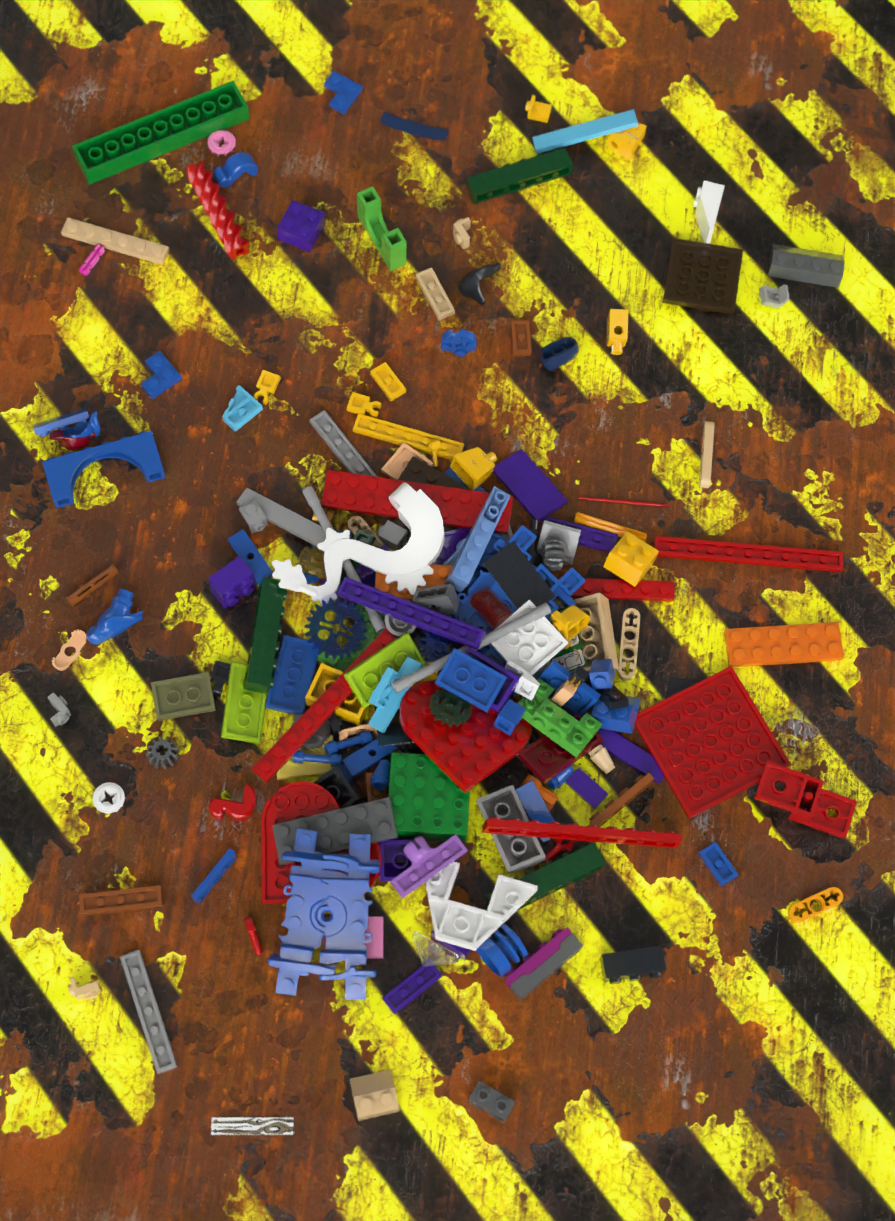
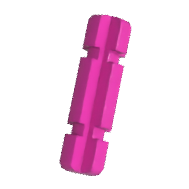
M97 244L93 248L94 251H91L85 259V264H82L79 268L81 274L87 276L90 273V269L100 259L99 256H102L105 252L103 246Z

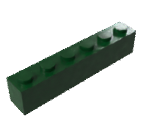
M565 148L555 149L549 153L538 154L533 158L522 159L519 162L506 164L497 169H489L480 174H473L466 179V189L474 205L571 175L573 164Z
M263 577L259 585L243 686L244 690L266 694L274 684L275 677L272 676V671L276 669L277 659L274 657L275 652H278L280 641H277V637L282 631L280 618H283L285 607L282 604L286 600L288 592L287 589L279 587V580Z
M588 842L578 847L577 851L573 853L568 851L560 856L561 859L555 862L553 860L547 861L542 865L543 868L538 870L535 868L531 869L520 879L517 877L513 878L538 886L537 891L518 910L603 869L606 863L595 842L590 845ZM494 888L489 890V894H487L486 899L488 903H490Z

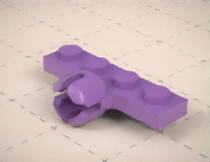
M456 834L435 849L430 848L423 837H416L413 842L410 841L403 849L404 854L411 862V867L391 880L390 883L403 899L467 853L468 850Z

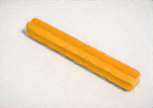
M580 512L576 513L574 519L575 523L618 534L619 537H623L628 531L644 542L647 538L646 533Z

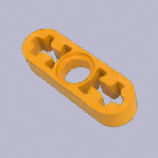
M836 887L828 888L792 905L788 910V917L794 923L808 920L838 906L843 900V893ZM830 892L833 895H837L836 902L831 899L825 903L824 899L831 895ZM812 900L819 901L821 904L820 910H813L810 902ZM806 907V910H807V911L803 912V913L800 915L801 918H799L798 915H797V916H794V915H793V913L795 912V909H796L797 911H800V910H803V909Z

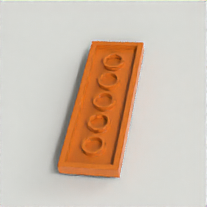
M839 622L725 629L724 631L729 667L841 661L844 659Z

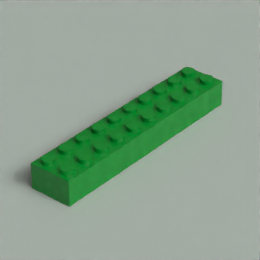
M231 81L75 144L72 148L75 159L90 185L208 137L215 131L225 130L250 119L249 109L235 82Z

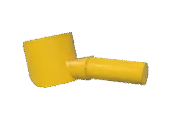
M436 439L429 443V448L433 455V467L438 466L436 450L442 449L440 441Z

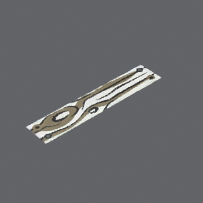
M212 1117L211 1135H293L294 1117Z

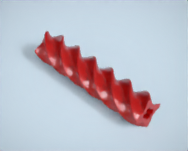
M205 160L197 164L188 165L187 175L189 182L195 189L198 199L202 202V206L209 216L212 226L217 231L218 238L224 244L228 256L233 260L240 255L249 254L250 252L247 250L250 241L241 236L242 226L233 222L235 212L226 208L227 198L219 195L220 184L211 180L213 171L204 167Z

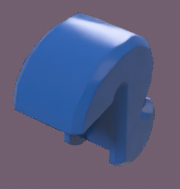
M240 152L230 156L223 167L218 166L214 170L213 175L221 188H227L244 172L256 176L258 166L250 154Z

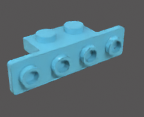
M407 657L398 672L389 667L387 668L368 701L377 707L368 723L369 726L382 733L386 731L400 707L405 693L411 688L410 686L395 693L391 683L423 667L421 663Z

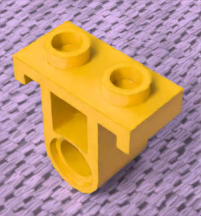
M575 605L570 606L562 613L556 610L551 614V624L568 642L564 649H568L571 646L569 641L584 630L590 621V616Z

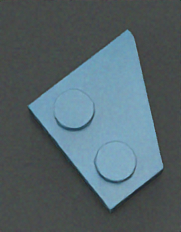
M240 385L237 386V392L234 398H231L229 407L222 416L223 421L235 432L263 410L262 405Z

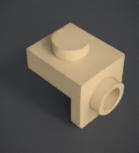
M469 217L459 219L453 224L454 240L456 244H460L463 250L468 248L470 244V237L466 232L470 229L471 220Z
M74 977L69 978L71 984H68L71 997L75 996L78 1001L82 999L91 1000L98 997L97 994L102 993L97 981L78 987L76 979Z

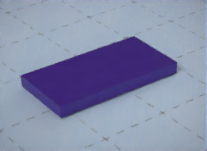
M522 449L494 467L493 473L528 514L533 519L538 520V523L567 504L566 498Z

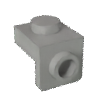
M785 284L778 289L768 286H762L759 289L761 305L780 308L789 301L788 286Z
M256 500L239 508L251 533L260 532L268 526L266 516Z
M53 692L47 698L58 712L51 718L53 725L57 727L66 723L71 714L66 707L68 703L61 695L57 697Z

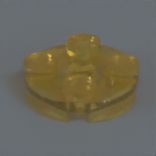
M308 546L302 549L299 556V565H301L302 571L315 575L320 579H326L325 552L318 549L317 546L310 549Z

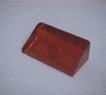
M488 588L473 594L470 604L493 628L498 627L512 615V612Z

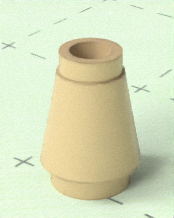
M601 744L588 753L591 756L590 759L605 774L615 768L606 747H603Z

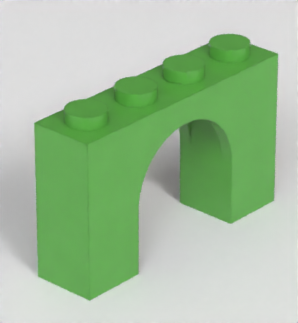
M372 186L358 192L357 217L390 272L406 265L407 242L399 228L388 231L382 217L381 199L374 187Z

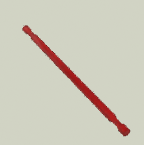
M579 496L578 499L668 508V504L583 496Z

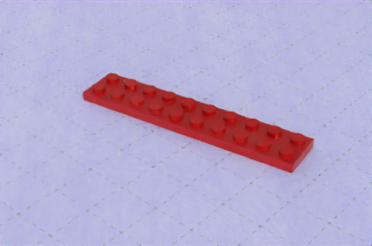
M327 470L321 506L322 508L399 519L398 511L391 504L389 496L405 482L416 492L421 489L439 508L443 525L471 529L490 493ZM510 496L494 533L508 534L514 496Z

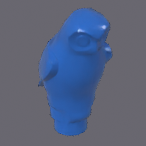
M119 589L118 594L113 597L111 606L102 613L96 625L91 626L86 633V638L90 643L99 645L120 635L132 625L143 620V611L135 614L130 613L133 605V593Z

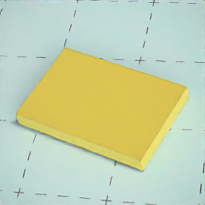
M330 735L329 739L327 738L324 741V744L333 741V735ZM324 744L314 749L303 747L299 749L304 751L305 754L327 755ZM292 756L277 772V780L323 776L334 767L327 763L306 761L303 764L293 762Z

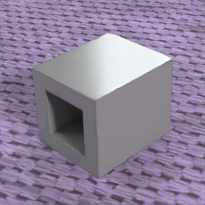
M389 520L385 525H381L377 532L378 538L383 544H387L393 551L402 549L401 543H406L407 530Z

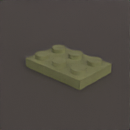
M209 672L151 682L157 721L216 711Z

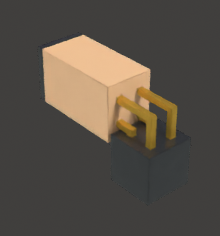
M581 666L576 667L570 677L555 691L551 701L561 708L585 681L589 672Z

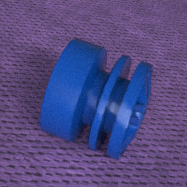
M504 923L492 934L493 940L488 938L476 949L485 964L498 977H502L511 970L512 967L508 959L518 964L520 962L519 957L524 959L528 955L519 936Z

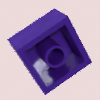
M292 200L277 227L278 240L311 252L325 226V213Z
M240 556L208 578L211 593L224 609L234 606L241 597L250 595L256 587L253 572Z

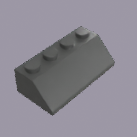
M772 244L768 276L838 288L843 278L845 261L843 255Z

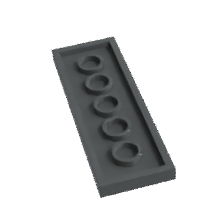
M389 797L272 825L280 865L298 862L281 859L285 851L294 852L297 828L318 831L315 851L324 853L349 850L350 833L371 834L370 844L398 838Z

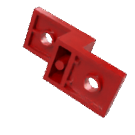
M767 761L754 797L756 800L789 811L788 819L842 839H845L857 804L855 800L822 789L823 780ZM776 782L783 783L785 790H776L774 784ZM834 809L837 812V817H829L827 810Z

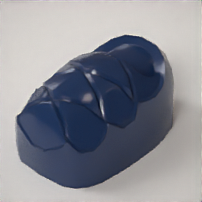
M565 337L541 349V362L543 366L552 371L570 362L579 352L577 341L572 337Z

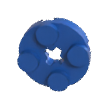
M448 330L441 335V350L455 353L456 356L464 357L466 353L472 352L477 348L476 335L472 332L459 330V333H453V330Z

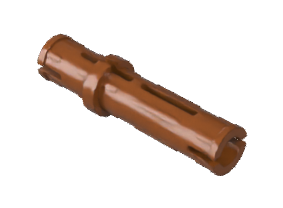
M111 564L84 585L80 584L77 590L65 597L66 601L73 607L85 597L89 598L92 592L118 575V570ZM106 575V577H104L102 580H100L99 582H97V583L94 585V583H95L96 581H98L99 579H101L103 576Z

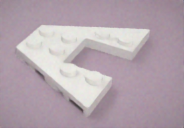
M453 862L425 882L435 939L475 951L537 891L538 886L498 875L487 911L449 900L460 868V863Z

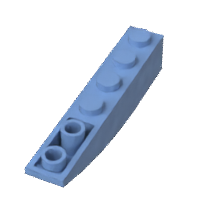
M495 486L493 487L444 582L445 585L453 584L454 589L459 593L467 587L511 495Z

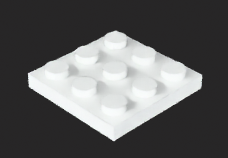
M528 600L496 629L530 612L536 606ZM544 616L490 644L506 662L510 660L526 670L530 675H533L567 646L568 642Z

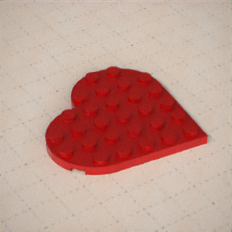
M425 681L411 687L405 693L399 707V719L405 733L464 793L468 792L521 752L531 736L532 725L523 718L509 736L493 726L498 716L497 713L490 709L488 713L436 685L435 681ZM512 695L510 696V700H512L515 703L519 702L516 698H513Z
M306 781L289 783L278 789L264 807L261 820L263 905L287 904V900L292 897V894L286 895L284 887L289 884L293 885L289 878L291 865L302 867L299 861L286 865L279 864L272 825L340 809L331 793L318 784ZM379 843L370 844V860H378L380 862L379 872L370 873L369 886L371 888L376 883L382 868V852ZM349 850L340 851L332 854H349Z

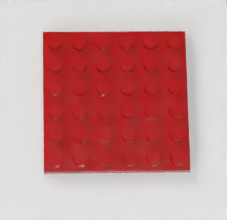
M732 666L637 713L634 726L688 819L758 784L767 761L786 768L791 766V763Z

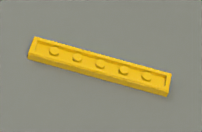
M359 413L353 426V432L400 446L406 443L414 450L432 454L429 443L437 439L442 449L436 450L437 456L452 460L455 454L461 453L464 448V443Z

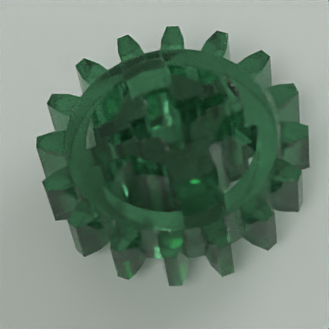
M442 688L441 691L437 689L435 694H432L429 708L432 709L430 714L436 715L435 721L442 720L441 725L448 723L449 727H452L453 723H455L459 727L461 723L465 724L467 719L470 718L473 705Z

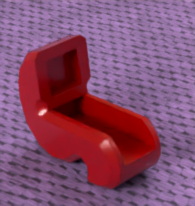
M246 784L242 802L215 797L208 805L210 814L214 819L220 821L224 819V814H227L232 820L237 822L246 821L253 816L256 809V793L252 786Z

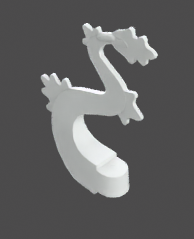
M403 482L389 496L391 504L398 511L399 519L411 531V537L402 549L385 551L363 542L349 539V530L337 533L333 529L327 528L325 541L317 545L318 549L325 552L324 564L327 581L324 585L319 587L308 585L301 565L292 567L289 559L284 562L274 560L272 565L275 571L272 576L275 579L281 580L279 582L280 588L306 593L312 596V601L319 600L321 606L326 608L330 600L337 599L335 593L340 586L343 562L346 559H352L376 572L387 575L385 578L386 584L398 582V592H403L404 589H407L410 595L414 596L417 586H426L423 575L434 573L429 565L438 558L445 542L443 519L439 508L421 489L416 492L410 485Z

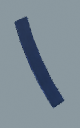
M383 112L380 121L381 124L409 134L441 141L446 140L449 132L448 129L418 124Z

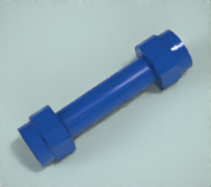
M369 730L362 731L355 737L339 742L330 741L324 744L326 754L330 755L337 753L339 749L355 744H367L372 741V736Z
M298 750L293 755V762L303 764L306 761L327 763L331 767L341 765L342 755L335 753L327 756L305 754L302 750Z

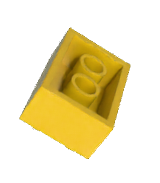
M321 663L306 694V705L312 706L343 672ZM353 692L334 713L336 717L339 716L340 719L359 726L368 707L362 708Z

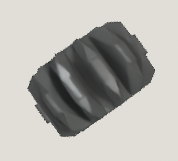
M549 539L543 542L542 565L547 570L556 571L562 569L564 546L561 540Z
M159 736V741L152 739L153 745H147V750L149 751L146 753V757L150 758L148 760L149 764L155 763L156 769L162 765L163 769L166 770L167 764L173 767L174 763L172 760L177 761L179 759L178 755H176L180 752L179 748L176 747L177 742H171L170 737H166L163 740L162 736ZM162 750H165V755H160Z

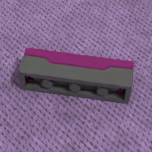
M568 927L564 930L558 929L552 935L553 939L550 942L544 941L536 948L538 952L533 956L531 954L527 955L521 961L522 965L519 968L513 967L505 974L507 978H505L504 983L519 1001L582 950L583 944Z

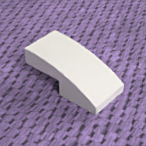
M509 660L505 669L520 677L514 692L532 701L540 685L539 682L526 670Z

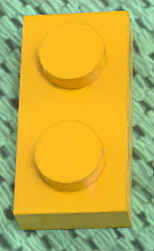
M386 362L370 371V375L390 401L406 393V388Z

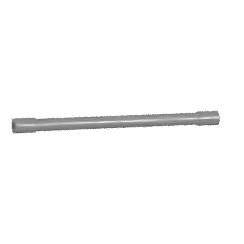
M306 487L302 493L326 534V529H333L313 487ZM346 559L343 562V568L348 578L362 583L350 559ZM364 606L376 633L380 634L387 629L381 615L377 611Z
M543 603L521 617L486 634L478 650L526 624L550 614V607L547 603ZM463 646L457 650L465 654L468 646ZM451 653L392 682L391 685L395 693L442 669Z

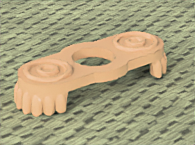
M77 629V631L71 632L72 636L69 641L61 647L57 657L52 658L54 668L64 671L73 660L78 658L81 649L87 641L84 631ZM67 647H74L76 649L73 656L65 655Z
M368 724L347 728L339 732V741L367 730L375 731L377 734V730Z

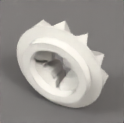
M115 783L101 784L93 794L94 806L101 813L110 814L118 812L124 804V791ZM105 792L110 796H115L112 798L113 804L108 801L104 802L106 800Z

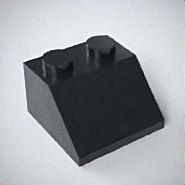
M336 765L314 782L331 793L340 809L357 805L366 798L346 765Z

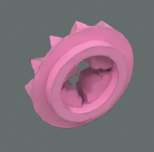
M225 130L215 131L208 138V148L212 153H217L218 156L220 154L226 156L227 153L232 152L233 148L236 147L234 135ZM224 139L225 144L220 147L219 143Z

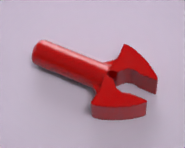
M554 839L556 845L545 855L544 863L552 860L561 851H571L574 840H571L568 844L561 845L563 839Z
M251 916L244 918L243 920L255 954L261 955L263 949Z

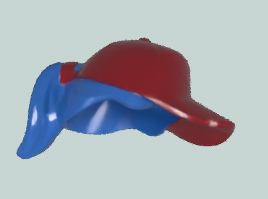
M97 411L91 414L89 422H82L75 427H67L65 430H54L50 433L49 439L62 441L64 447L70 451H79L86 447L89 440L98 437L101 432Z

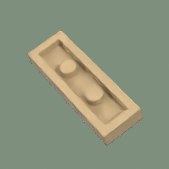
M429 268L417 273L416 279L438 321L454 315L455 309L434 270Z

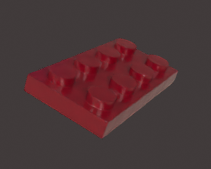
M577 712L572 715L578 721L582 718ZM596 733L576 758L544 735L518 754V758L545 784L603 742V738Z

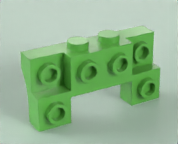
M356 604L353 608L352 616L362 621V623L341 649L328 641L318 654L319 661L342 672L380 635L376 633L364 606ZM378 612L385 623L386 614Z
M539 678L537 681L540 685L533 700L531 701L523 697L518 702L521 707L526 709L522 718L577 758L599 731L602 723L588 713L580 721L572 717L549 700L555 689Z

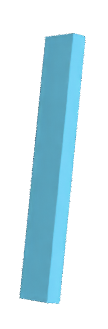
M633 109L532 138L536 154L637 127L638 121Z

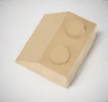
M390 1070L349 1079L358 1121L399 1112L398 1100Z

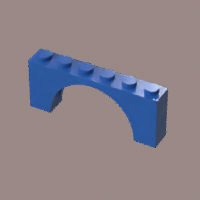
M152 431L140 432L135 436L122 437L114 442H104L96 447H86L82 451L68 452L64 456L50 457L46 461H42L56 509L74 504L73 491L78 476L87 466L101 459L118 458L134 464L144 474L147 483L166 478Z

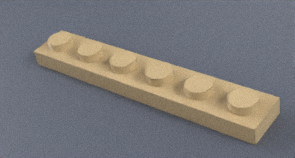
M67 218L61 231L62 236L92 245L99 244L106 249L161 265L164 264L169 252L168 246L72 218Z

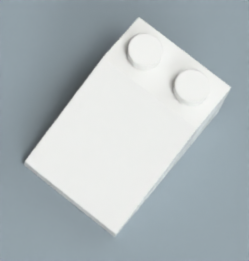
M704 181L702 187H698L693 207L697 208L695 216L703 243L710 244L725 185Z

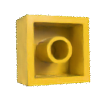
M627 531L610 551L603 567L635 587L652 567L659 551Z

